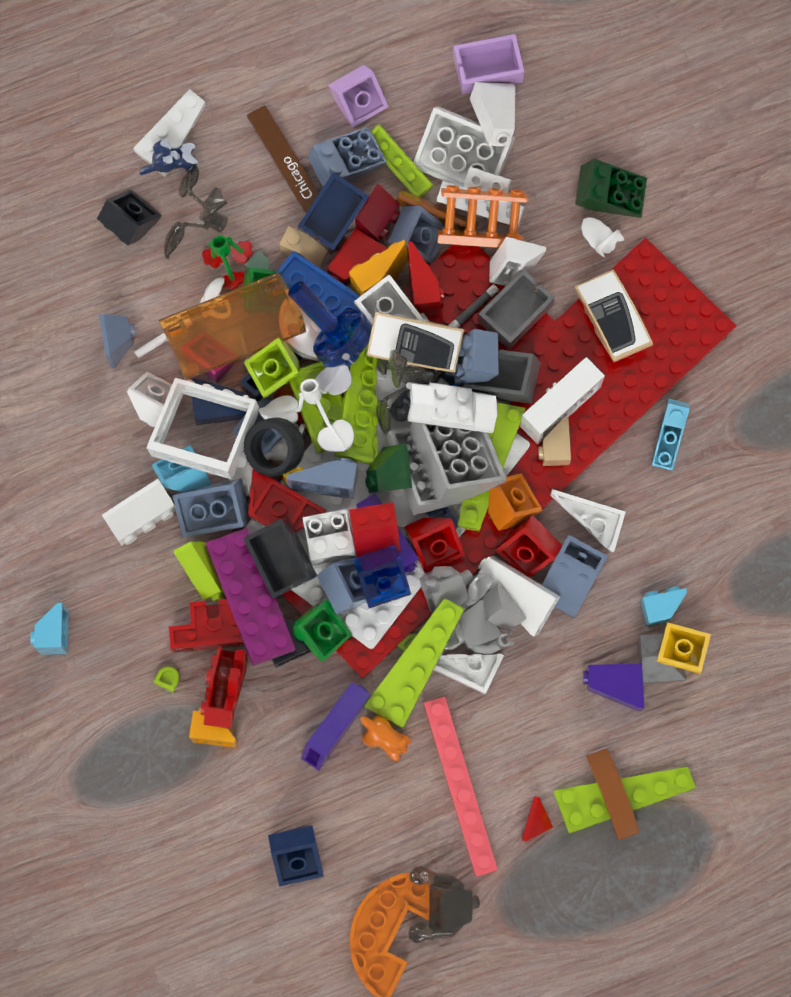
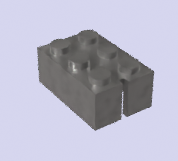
M524 269L478 314V323L487 331L498 333V341L508 350L553 306L555 297L542 285L538 287L535 294L537 281Z

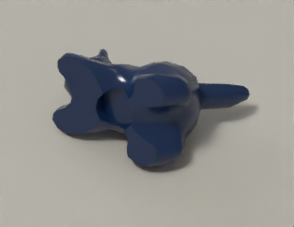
M165 139L156 142L153 146L152 164L143 167L139 174L144 175L153 171L168 173L178 168H184L188 173L192 166L198 164L196 157L191 154L195 150V145L193 143H185L177 148H172L169 141Z

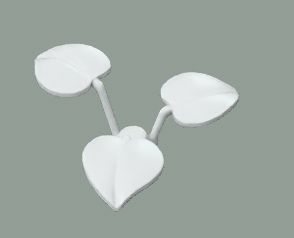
M342 359L328 366L318 374L315 380L307 379L303 381L300 387L302 393L299 394V404L291 396H281L271 401L265 407L260 408L259 412L263 419L278 417L287 419L295 424L298 420L297 412L302 410L305 399L307 403L317 404L328 426L318 434L320 447L329 452H342L349 449L354 441V432L351 425L344 420H337L331 425L320 403L321 393L326 394L328 391L331 395H339L350 387L352 378L346 360Z

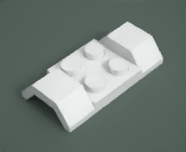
M407 382L406 388L410 389L411 398L408 421L493 433L497 418L496 396L472 392L470 388L436 383L425 385Z

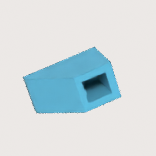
M679 586L666 589L667 592L658 594V591L646 593L645 597L640 601L646 626L669 622L687 593L686 588L680 589Z

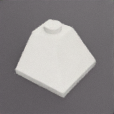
M149 372L143 374L129 387L127 393L140 420L155 427L172 384Z

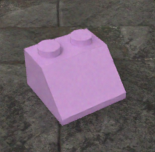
M365 65L328 85L336 104L352 127L389 107L373 71Z

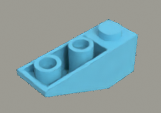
M668 398L652 466L673 471L690 409L689 403Z

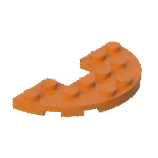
M429 872L402 873L388 878L373 888L359 905L350 930V953L360 980L375 997L392 996L408 963L388 952L408 910L429 921L449 881L448 878Z

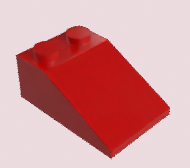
M408 242V266L412 304L419 314L424 313L425 316L440 315V308H444L443 288H439L437 278L413 242Z

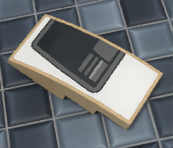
M614 270L575 286V292L583 303L587 316L594 325L595 333L613 362L653 345L642 319Z
M375 312L366 356L455 373L464 329Z

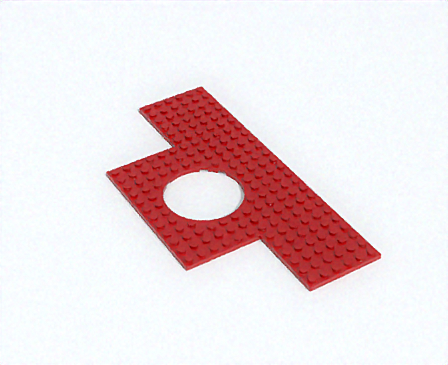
M646 237L611 270L615 271L632 300L653 342L652 346L613 362L595 333L594 325L587 316L580 299L556 321L545 313L510 350L498 341V350L534 354L541 362L532 404L511 401L510 404L525 408V412L547 393L546 390L548 388H553L552 384L554 382L558 383L586 357L605 375L601 388L568 417L571 453L569 465L543 466V459L538 458V446H542V442L537 445L520 426L518 428L517 434L527 440L530 446L508 476L522 473L542 510L554 500L550 496L552 489L562 492L737 326ZM452 244L429 265V268L438 280L439 288H443L444 308H440V315L426 316L429 322L448 326L494 284L499 291L459 327L464 329L465 334L474 329L487 331L478 323V314L506 286L490 282L491 258L479 246ZM409 283L402 292L412 303L411 285ZM364 331L363 334L371 336L370 333ZM340 357L338 359L329 360V365H332L333 363H336L342 360L343 358ZM292 390L286 395L295 398ZM297 412L298 420L296 423L299 426L305 424L301 412ZM305 425V430H304V431H306V433L309 435V433H308V431H307V428H306V425ZM487 510L480 531L466 529L459 537L465 556L443 566H451L459 573L469 570L474 575L479 570L478 567L481 561L489 556H494L497 553L495 549L516 526L499 531ZM422 587L373 649L367 648L351 636L335 651L362 680L399 643L433 614L429 610ZM292 590L281 594L301 616L313 607Z

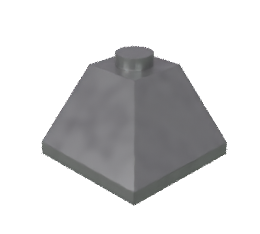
M664 634L640 635L637 639L639 664L642 663L643 683L686 681L684 669L657 662Z

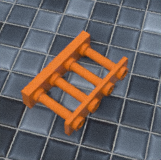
M447 185L446 188H441V196L447 197L445 228L438 230L437 242L440 244L499 248L506 237L524 241L523 236H519L518 223L520 202H528L527 194H523L524 191L511 190V193H507L497 188H490L489 191H480L481 188L468 187V190L459 189L455 185ZM456 198L469 199L467 227L464 229V232L455 231ZM478 199L490 200L488 231H485V233H477V230H475ZM499 201L512 202L510 226L507 235L498 234L496 231Z

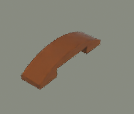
M607 748L586 755L585 757L601 792L618 841L639 834L640 832L629 799Z

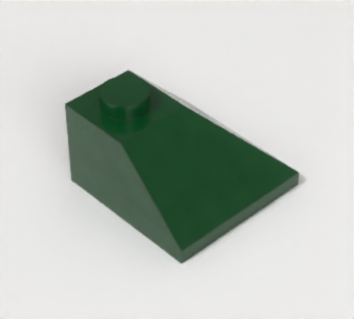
M407 443L383 447L366 471L365 484L369 493L412 488Z

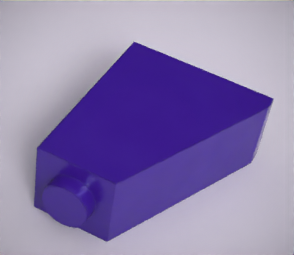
M642 663L588 665L586 671H583V684H587L588 691L636 711L644 709Z

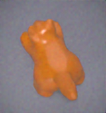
M380 715L374 716L373 720L365 716L360 718L362 724L366 727L365 732L362 734L363 743L369 747H380L390 759L395 762L399 761L400 754L407 752V745L411 743V739L392 729L389 721Z

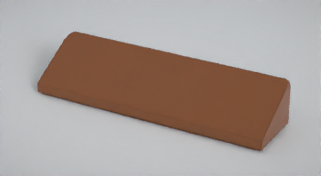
M400 190L396 200L400 206H421L445 225L447 208L405 190ZM455 212L454 229L464 232V229L467 227V217ZM477 221L475 222V230H477L479 224Z

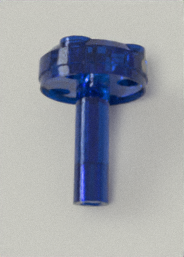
M303 281L295 283L288 291V296L321 330L313 345V352L326 367L350 366L355 363L370 341L372 323L358 310H348L335 316Z

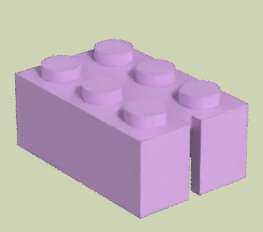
M515 34L454 46L453 59L462 95L472 93L475 82L523 83L524 68Z

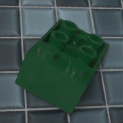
M593 159L580 167L575 205L596 212L641 218L647 178Z

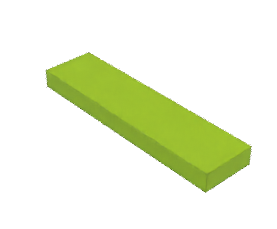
M378 124L371 133L387 161V166L412 194L422 198L434 185L383 127Z

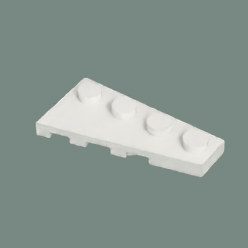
M189 89L133 148L134 152L147 163L152 164L153 146L156 142L165 139L169 141L172 148H177L184 144L191 128L195 126L206 106L205 101ZM159 172V173L162 174L164 177H166L167 173H161V172Z

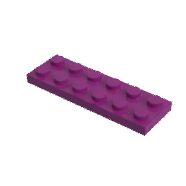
M246 528L206 542L205 546L252 666L293 652L295 651V646L275 598L272 599L243 540L244 537L250 535Z

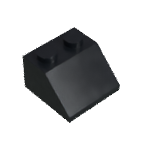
M130 189L107 199L97 220L106 229L119 237L120 241L130 245L139 241L160 220L162 215Z

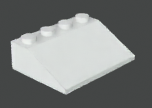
M434 107L413 163L421 172L463 187L469 167L500 176L515 137L512 136L509 147L489 146L480 123L441 107Z

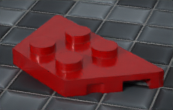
M253 468L248 511L249 518L266 527L288 516L297 533L304 528L303 517L327 513V510L276 480L257 473Z

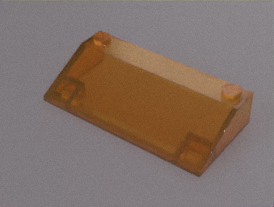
M279 272L159 319V323L185 381L256 353L278 337L286 341L306 333L303 315Z

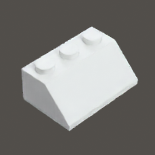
M157 479L102 514L122 546L123 544L129 545L134 542L140 533H147L156 527L155 524L160 520L166 521L171 518L176 508L161 482Z

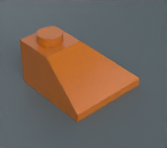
M522 473L507 476L505 482L490 489L488 513L499 531L512 528L530 515L535 516L543 511Z

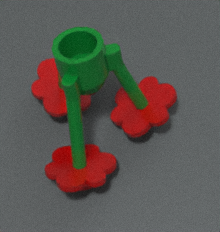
M216 236L209 242V250L206 249L202 252L204 264L210 265L212 268H218L220 263H224L228 275L222 277L225 279L223 287L235 289L244 282V273L232 271L226 257L231 251L235 262L246 263L249 257L253 255L251 250L252 243L249 241H239L236 244L231 237Z

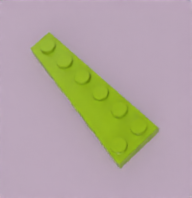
M355 332L351 346L352 354L350 352L348 365L352 382L348 390L344 392L340 420L347 421L351 425L354 432V441L349 449L335 452L334 456L371 465L378 455V437H376V426L378 425V417H376L377 358L366 356L370 335Z
M497 403V418L493 433H488L503 469L525 408ZM490 490L462 502L458 528L480 531L489 506Z
M445 598L364 707L402 728L405 727L465 608Z
M688 767L621 778L632 811L696 788ZM597 783L553 791L568 834L610 819Z

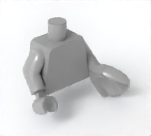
M435 566L430 574L419 578L431 613L435 612L445 598L460 606L468 599L469 596L465 586L474 579L469 570L459 573L451 566ZM459 623L444 650L455 649L463 643L464 634Z
M480 573L472 580L468 588L469 597L461 605L465 610L458 622L464 634L463 643L468 651L473 650V652L479 654H492L504 647L515 644V642L507 643L506 641L507 636L512 635L511 633L502 634L497 625L486 620L484 603L480 599L494 583V578L489 573Z

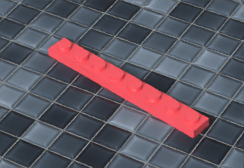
M441 697L424 702V708L475 876L478 877L498 871L446 698Z

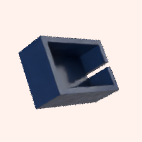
M333 172L297 228L312 238L315 235L318 236L317 242L333 252L369 196Z

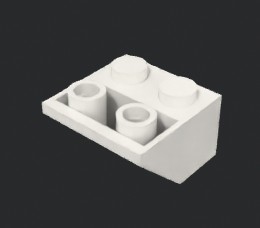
M506 237L490 261V282L507 286L523 269L530 275L545 253L546 247Z
M346 509L303 517L312 566L355 557Z

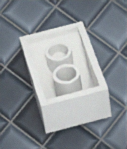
M390 275L386 276L354 301V304L372 326L375 312L420 321L424 320Z

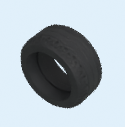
M274 417L257 422L249 429L244 440V452L247 462L257 473L268 477L281 476L295 469L302 461L303 452L305 451L304 439L301 432H299L300 430L295 424L284 418ZM268 429L280 432L287 443V456L279 466L270 463L262 452L261 441Z

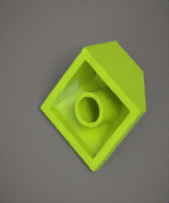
M279 337L244 362L264 398L300 374L297 357L290 345Z

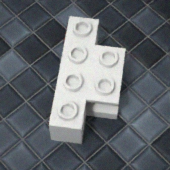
M469 167L463 187L443 181L441 188H446L447 185H455L459 189L468 190V187L481 188L480 191H489L490 188L501 189L502 192L508 193L512 180ZM440 188L437 202L447 205V197L441 196ZM456 198L455 209L468 211L469 199ZM478 199L476 214L489 218L490 200ZM499 201L498 223L510 226L512 202ZM521 205L519 212L518 227L520 226L522 216L525 210V207Z

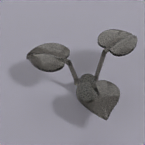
M197 165L193 166L182 179L178 194L183 198L188 193L203 206L199 219L204 224L189 222L181 224L179 221L176 222L167 233L164 242V253L168 260L170 254L182 241L185 227H197L208 230L210 227L218 232H222L228 222L226 216L217 212L227 204L219 188H214L205 199V202L193 193L192 188L196 185L199 177Z
M396 350L390 351L389 360L376 358L378 370L382 375L387 374V369L392 372V382L395 388L400 387L401 381L403 384H407V382L423 384L427 381L425 367H406L408 359L401 356ZM406 386L384 397L383 400L379 399L377 402L378 424L386 436L391 429V413L387 402L389 399L408 390Z

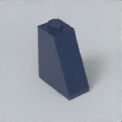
M189 378L199 385L209 384L220 391L227 389L234 392L235 395L242 397L245 395L242 391L196 378ZM192 397L196 426L241 420L247 413Z

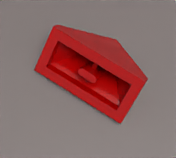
M537 796L533 798L521 842L524 843L553 828L544 806Z

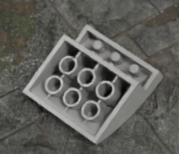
M412 422L408 428L389 430L384 439L387 446L407 443L412 488L404 489L413 515L457 504L482 494L507 480L487 432Z

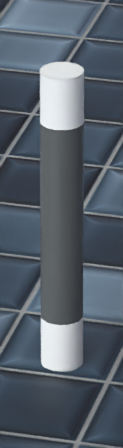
M493 284L448 326L459 328L493 297L499 289Z

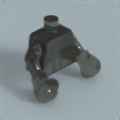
M416 866L410 872V881L416 885L430 884L429 925H426L423 921L412 924L408 931L409 938L414 943H423L434 940V938L454 936L463 928V925L471 922L472 909H477L480 906L478 896L473 895L471 889L465 888L464 883L452 875L440 874L424 866Z

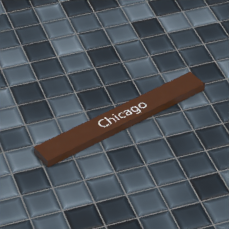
M264 105L247 114V118L306 214L319 193L269 110ZM343 235L333 252L326 248L330 255L342 248L347 241L346 237Z

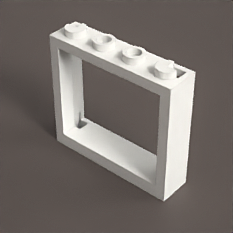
M175 378L147 445V450L152 457L232 480L244 451V440L247 432L254 425L260 408L256 400L249 398L248 395H243L242 397L235 395L234 392L227 389L220 391L209 384L199 385L190 379L181 380ZM183 394L247 412L227 462L163 444Z

